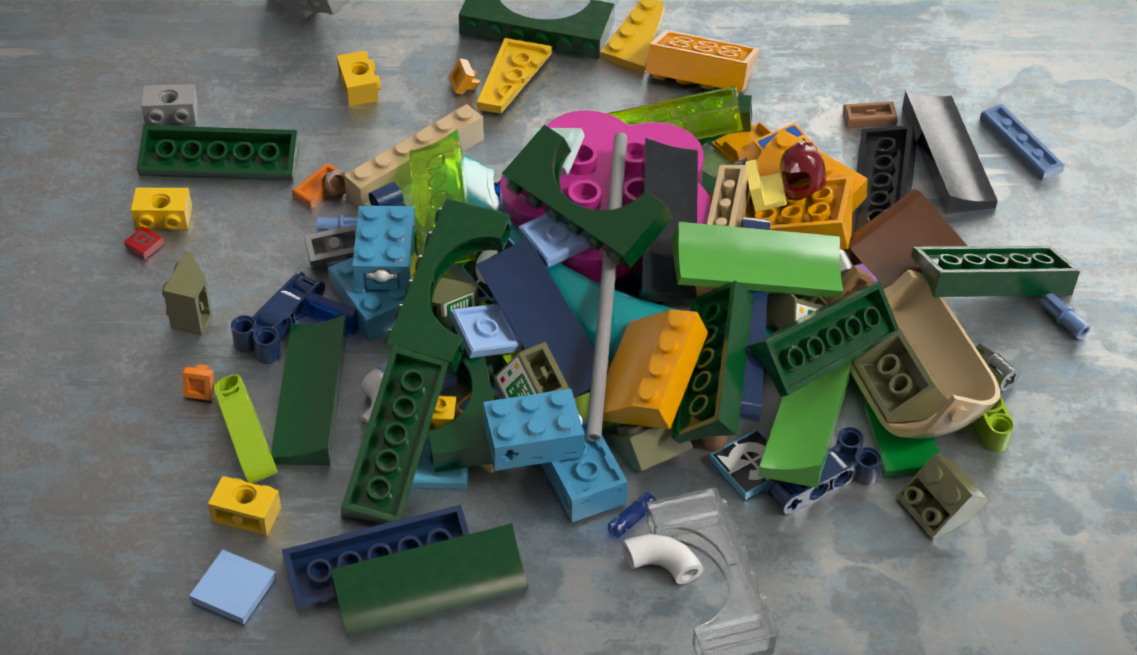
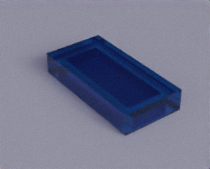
M310 291L304 297L307 317L323 322L345 315L347 332L355 334L359 329L357 309Z

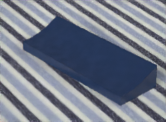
M526 237L508 249L475 264L525 350L546 342L569 389L572 390L573 397L576 398L591 391L595 346L532 241Z
M461 504L282 549L283 561L297 611L337 601L331 580V569L468 535L469 530Z

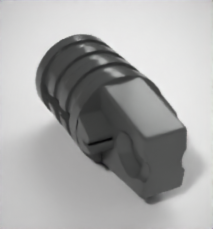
M982 344L976 346V349L995 376L999 388L1002 391L1011 388L1017 382L1020 372L999 353L993 352Z

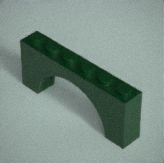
M465 0L458 14L459 33L498 41L508 38L552 46L553 51L600 59V52L604 48L614 24L615 4L591 0L583 10L574 15L559 19H535L511 11L500 0Z
M544 124L502 172L507 181V189L516 196H519V194L525 196V200L533 208L538 210L541 207L546 211L545 214L555 223L561 221L566 224V229L574 236L582 235L585 237L586 242L596 251H599L601 248L607 252V257L615 264L620 265V263H623L631 268L673 219L667 204L647 191L630 204L611 210H594L574 203L563 194L560 180L563 164L571 149L563 136Z
M446 198L443 207H439L436 212V224L433 231H429L426 236L425 251L423 255H419L415 265L416 273L414 278L409 279L407 282L405 300L396 309V321L393 328H389L387 331L385 344L388 347L389 353H391L394 346L449 362L447 372L456 374L465 347L462 337L445 329L433 314V298L436 287L444 273L461 258L480 251H504L512 231L510 214Z
M449 316L436 318L445 329L458 335ZM466 350L463 353L457 372L467 381L472 394L467 407L458 418L442 428L428 431L434 473L493 463L483 427V402L499 400L497 386L491 387L490 383L494 382L492 364H486V360H490V356L469 358Z

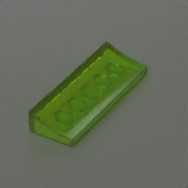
M737 86L606 113L629 125L650 122L675 125L688 131L696 139L743 130Z
M458 129L435 143L409 151L418 256L423 255L425 251L426 236L429 231H433L436 224V212L439 207H443L445 199L448 198L469 204L463 147ZM475 253L461 258L454 264L475 260Z

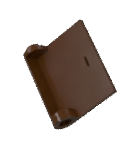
M913 189L853 233L848 249L843 251L846 252L852 265L863 263L878 282H881L883 289L892 285L907 270L923 273L911 257L913 247L967 245L919 190Z

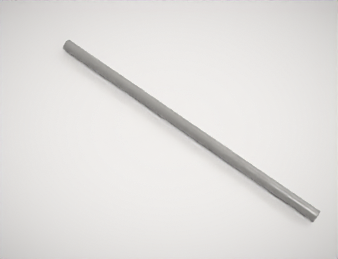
M616 133L614 135L607 210L622 207L628 138L625 133ZM603 251L586 435L587 440L592 442L600 441L602 435L616 264L607 257V252Z

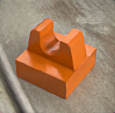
M200 364L195 368L185 367L182 372L183 397L211 401L214 396V371L210 370V366Z

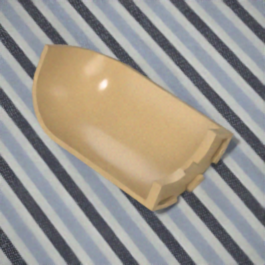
M907 270L892 285L885 288L884 292L899 329L915 345L948 398V401L939 412L927 420L889 422L855 366L854 360L851 362L850 372L878 420L887 431L895 436L904 438H933L955 432L979 419L999 400L1000 388L995 376L943 297H933L923 273Z

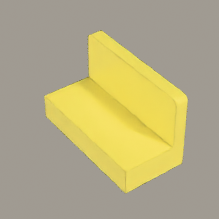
M756 159L747 161L748 182L755 212L787 205L781 173L760 177Z

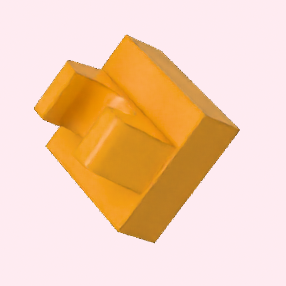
M459 58L448 76L454 93L463 95L466 89L476 90L480 83V80L474 79L477 73L471 69L468 60Z

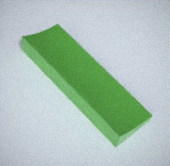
M679 222L671 239L678 285L719 288L736 280L746 290L834 298H840L843 293L840 271V236Z
M852 361L792 394L782 397L759 466V477L818 488L849 384Z

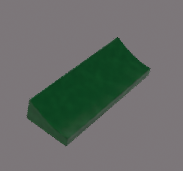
M143 125L137 172L138 175L293 180L300 139L297 130Z
M1052 246L913 247L911 253L912 259L922 270L933 297L1047 295L1048 293L1073 295L1080 274V270Z
M736 280L691 300L690 311L698 312L708 334L675 415L672 439L679 444L705 437L738 435L754 296Z
M881 282L860 287L747 347L761 362L771 377L780 397L792 394L863 355L898 331L899 327Z
M345 315L323 322L291 325L271 449L275 465L330 466L347 340Z
M392 347L342 502L341 517L364 519L384 524L402 519L449 362L398 347Z
M512 523L331 569V580L347 638L528 590V583Z

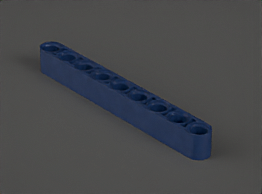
M742 217L740 227L770 230L771 221ZM748 290L754 296L748 345L765 337L767 292ZM749 348L747 349L739 419L759 422L762 410L764 367Z

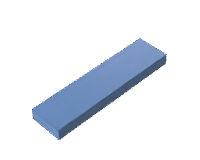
M1003 104L981 112L980 119L1042 180L1063 172L1065 165Z

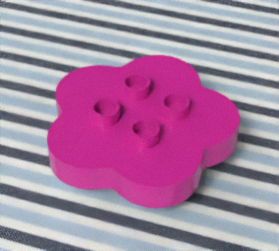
M590 110L573 111L553 119L547 125L549 128H582L585 135L569 174L561 175V188L563 194L571 201L582 207L594 210H607L613 143L616 133H625L628 137L622 207L641 196L642 149L645 138L670 146L698 150L697 223L707 224L711 201L706 190L701 186L703 150L699 141L688 131L675 125L658 122L629 125L612 115ZM502 175L500 180V205L506 214H510V219L518 230L519 226L545 214L546 211L541 207L538 210L533 208L522 194L516 196L506 187L507 181ZM591 247L560 263L595 282L601 283L604 250L600 248L599 251H596ZM640 258L631 268L623 263H620V265L616 264L615 280L633 271L640 264Z

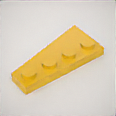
M640 0L601 50L600 59L645 74L650 43L656 39V32L661 23L665 3L658 0Z
M504 38L477 100V109L502 114L550 57L552 46Z

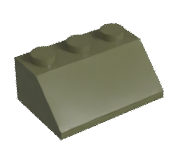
M901 329L853 361L889 422L927 420L939 412L948 401V398L917 348Z

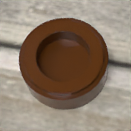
M333 170L323 176L322 188L328 196L339 197L346 193L345 173L342 171Z

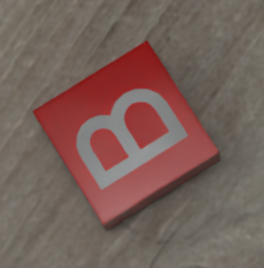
M144 226L124 241L126 249L143 259H146L164 244L161 236Z

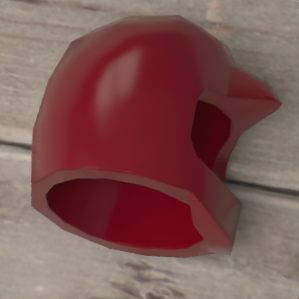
M797 142L784 152L780 162V172L784 192L789 198L794 200L807 198L825 187L827 183L825 163L817 147L812 142ZM809 178L808 185L802 188L790 186L798 180Z

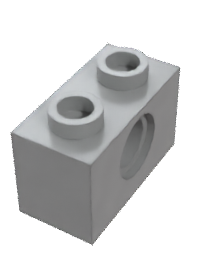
M195 84L144 85L141 107L145 125L196 123L198 100Z
M357 224L305 235L310 266L354 257Z

